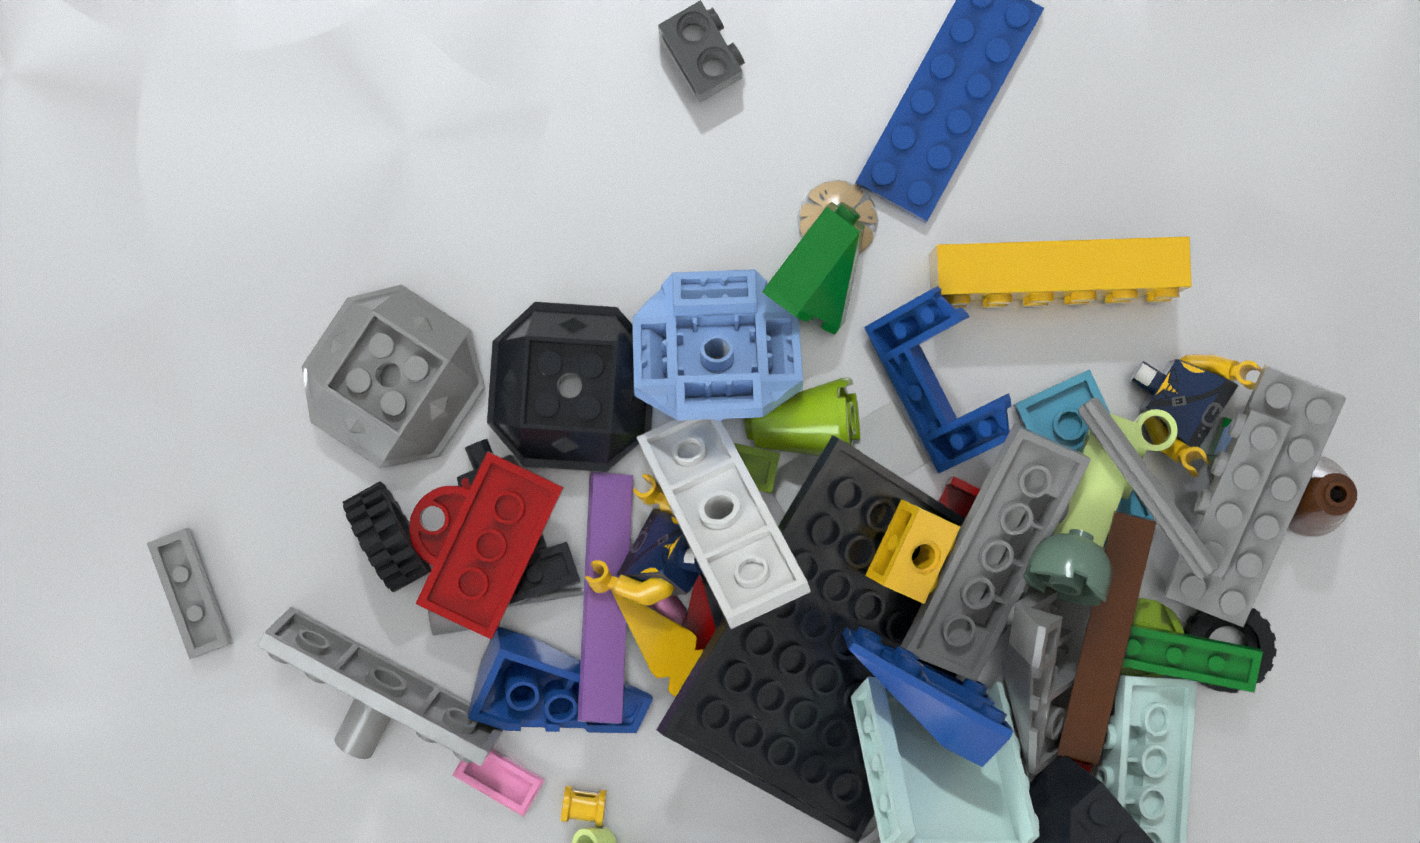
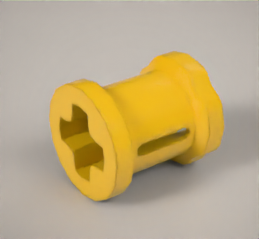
M566 785L561 822H568L569 819L594 822L596 827H602L607 790L601 789L599 793L574 790L572 786Z

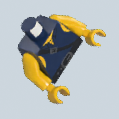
M1186 354L1180 360L1174 359L1169 361L1162 372L1142 361L1133 373L1130 382L1149 393L1142 403L1140 411L1143 413L1148 410H1163L1169 413L1176 421L1177 437L1169 448L1161 452L1175 462L1182 463L1186 472L1191 477L1199 476L1197 470L1190 466L1194 460L1201 459L1206 464H1210L1206 453L1200 446L1239 386L1233 381L1237 379L1245 388L1253 390L1255 383L1246 380V375L1252 370L1261 372L1262 368L1257 363L1250 360L1239 363L1238 361L1214 354ZM1152 416L1145 420L1143 424L1153 445L1162 443L1168 434V427L1165 421L1157 416Z
M643 474L644 480L652 485L651 489L646 493H640L635 488H633V491L644 504L653 505L657 503L660 505L659 509L653 508L617 572L616 575L618 577L612 576L605 562L595 560L591 562V566L595 572L600 575L602 574V576L596 579L585 576V579L596 593H603L611 588L615 590V595L643 605H653L672 595H686L691 591L699 574L703 572L659 483L651 475Z

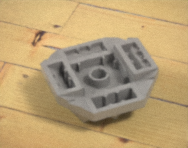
M402 284L348 297L302 365L310 422L379 468L440 457L485 390L472 330ZM388 365H397L401 373L399 382L392 387H385L380 378L382 370Z

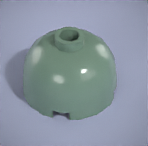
M1070 529L1068 534H1054L1044 538L1036 546L1028 561L1024 579L1029 585L1042 593L1045 592L1046 586L1058 591L1057 599L1079 605L1098 606L1101 600L1104 603L1107 600L1113 571L1108 555L1101 546L1093 542L1094 537L1090 533L1078 529Z

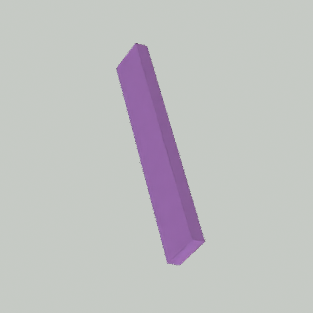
M604 472L590 473L585 576L594 579L601 577L602 574L600 575L595 572L591 566L592 561L601 560L606 563L612 576L618 577L616 574L630 551L633 475ZM584 579L578 721L620 724L622 723L626 620L611 590L596 593L591 589L586 579Z

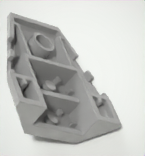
M1046 586L1044 593L1036 590L1012 606L1007 622L1008 627L1011 628V633L1002 666L1027 771L1034 775L1038 774L1059 756L1057 755V748L1091 606L1057 599L1059 592Z

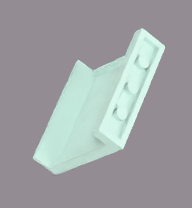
M867 677L853 693L851 700L881 843H1032L1040 836L1039 820L1034 813L1029 794V779L1024 773L1020 757V743L1014 732L1002 748L981 767L944 748L889 690L885 689V686L876 677ZM996 682L987 694L994 701V706L1007 714L1005 721L1013 729L1010 703L1006 699L1002 682Z

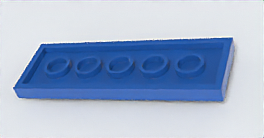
M956 0L863 167L855 185L926 223L1036 25L1044 7L1031 0Z

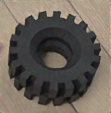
M379 481L342 502L346 518L352 526L351 529L360 542L361 549L366 553L368 561L375 568L379 578L383 579L385 586L388 589L390 588L391 592H396L431 572L429 563L417 553L412 544L409 532L410 522L384 483Z

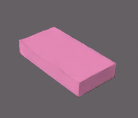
M494 749L491 750L482 766L461 760L453 773L454 777L523 817L545 781L543 777Z

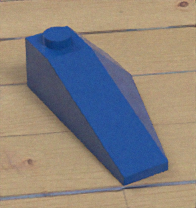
M499 626L493 639H490L481 659L467 715L468 719L505 731H521V727H544L546 732H560V728H584L590 733H637L653 701V697L651 694L624 682L622 723L579 722L580 660L536 638Z

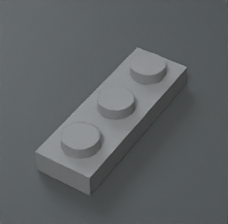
M189 528L148 542L147 546L189 659L232 644Z

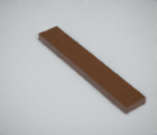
M1119 511L1113 512L1104 550L1111 561L1113 571L1111 587L1106 602L1104 603L1101 600L1100 605L1091 606L1057 748V755H1067L1072 759L1099 764L1156 526L1154 519Z

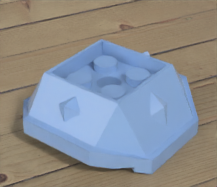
M755 269L674 272L664 281L661 289L633 316L634 394L637 398L677 421L707 419L722 421L732 418L764 417L803 390L799 319L762 293L767 285V280Z

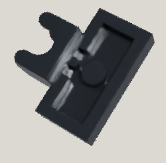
M542 534L508 607L581 582L567 541L547 548Z

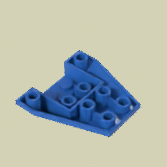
M859 626L857 631L846 627L842 635L848 649L944 748L983 767L1012 736L1014 731L1008 722L1005 721L1007 714L994 706V701L986 693L988 687L983 683L968 678L962 681L920 661L917 655L903 647L897 646L895 649L880 642L882 638L864 627Z

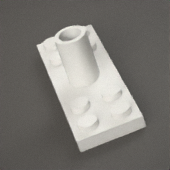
M715 419L672 420L637 437L639 445L731 629L811 592L805 576L722 421Z

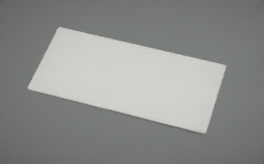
M895 400L890 401L860 419V439L852 440V447L860 450V452L899 477L906 476L930 461ZM801 454L777 469L772 494L784 514H786L820 456Z

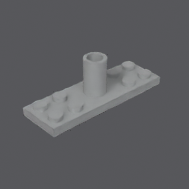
M292 607L263 633L258 647L267 651L273 660L284 664L289 663L304 671L305 675L312 681L322 684L327 683L354 698L334 739L336 745L350 756L360 759L371 758L392 718L416 731V734L424 741L439 743L452 750L458 759L482 766L504 731L468 719L467 714L470 703Z

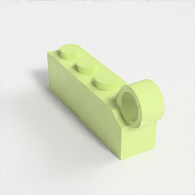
M1163 410L1145 411L1134 422L1109 413L1142 459L1146 451H1162L1169 448L1177 437L1176 421L1169 413ZM1152 416L1163 419L1168 427L1166 439L1158 445L1148 443L1142 436V425L1146 419ZM1088 429L1080 452L1088 456L1091 461L1069 501L1067 516L1057 525L1052 535L1058 533L1068 534L1070 529L1082 530L1090 533L1094 537L1093 542L1103 548L1106 537L1108 538L1113 512L1117 510L1121 498L1128 500L1132 487L1090 429Z

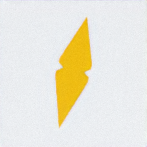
M610 588L651 673L656 678L669 677L668 691L676 697L704 649L695 650L697 637L690 630L649 607L615 595V590Z

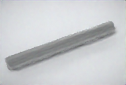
M1095 397L1083 404L1078 409V414L1194 575L1201 580L1214 573L1219 567L1217 561L1101 401Z

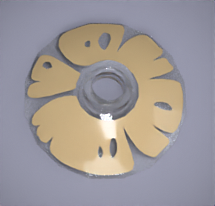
M843 180L824 182L810 190L801 202L797 217L801 238H803L829 203L834 202L836 205H839L840 202H843L860 214L861 217L858 221L865 225L859 254L864 252L874 240L879 223L877 208L869 194L858 185Z

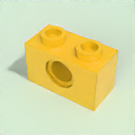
M901 499L865 576L887 588L925 604L928 595L937 586L938 574L946 557L955 546L960 526ZM920 546L919 555L912 560L914 550Z

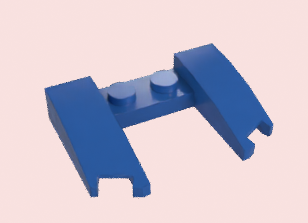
M937 286L864 328L939 474L1003 444L1010 432L1007 409L1012 407L1008 393L959 418L956 417L920 345L970 316L962 307L954 308L941 296L942 289Z

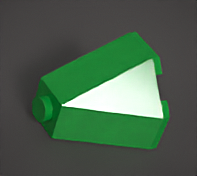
M834 202L829 203L763 289L762 293L798 319L808 322L809 319L815 321L818 318L824 321L821 324L822 329L835 335L846 320L865 228V225L858 221L861 217L860 214L843 202H840L839 205H836Z

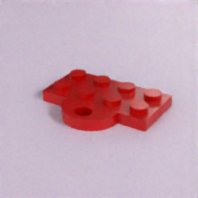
M487 452L470 489L462 486H443L424 495L413 509L409 532L417 553L426 562L433 565L415 604L492 640L564 487L493 453ZM430 506L440 508L445 515L444 525L437 531L427 529L422 523V514Z

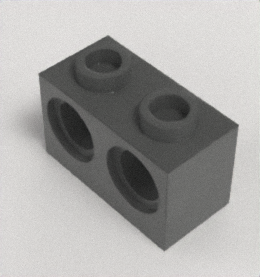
M700 0L658 24L661 38L699 102L742 79V69L740 66L745 64V61L733 42L727 45L719 31L723 30L724 26L713 7L706 10ZM689 24H698L703 27L705 34L697 41H690L682 35V31ZM716 58L725 64L726 69L721 75L710 76L704 72L703 64L709 59Z

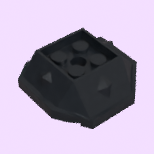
M534 302L492 341L487 424L524 467L608 472L639 445L638 436L651 431L653 406L637 398L634 394L633 325L618 307ZM569 375L579 377L582 382L580 393L573 398L562 396L559 390L561 380Z

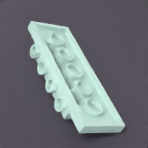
M1120 675L1116 689L1114 715H1110L1102 747V766L1096 768L1094 777L1106 786L1154 843H1187L1197 681L1171 677Z

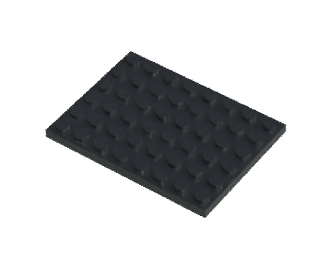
M832 435L778 525L808 582L811 592L733 629L730 628L724 616L656 730L670 740L858 842L875 812L851 696L867 677L875 676L848 649L842 633L846 627L857 631L859 626L879 635L882 638L881 643L895 649L897 646H901L922 605L921 602L887 588L865 576L901 499L960 526V528L965 518L845 441ZM920 546L914 550L912 560L919 555ZM919 659L920 661L930 666H933L943 672H946L954 677L957 676L956 673H953L951 671H948L946 669H943L941 667H938L936 665Z

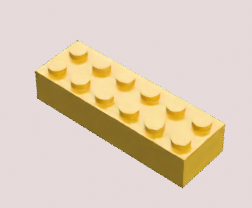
M1190 236L938 244L929 254L930 290L938 286L942 289L941 296L956 309L959 307L964 309L972 301H982V308L1007 307V304L1012 303V300H1023L1024 307L1048 306V302H1054V299H1064V305L1077 306L1087 305L1089 301H1095L1096 297H1105V304L1130 303V300L1138 299V296H1146L1147 303L1171 302L1173 298H1179L1180 292L1192 287Z

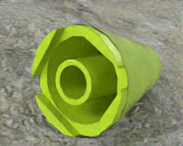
M849 377L839 378L800 391L764 417L745 418V430L748 440H754L757 448L813 456L821 455L832 435L852 446V440L860 439V417L856 393L848 394L846 388L853 385L852 379Z

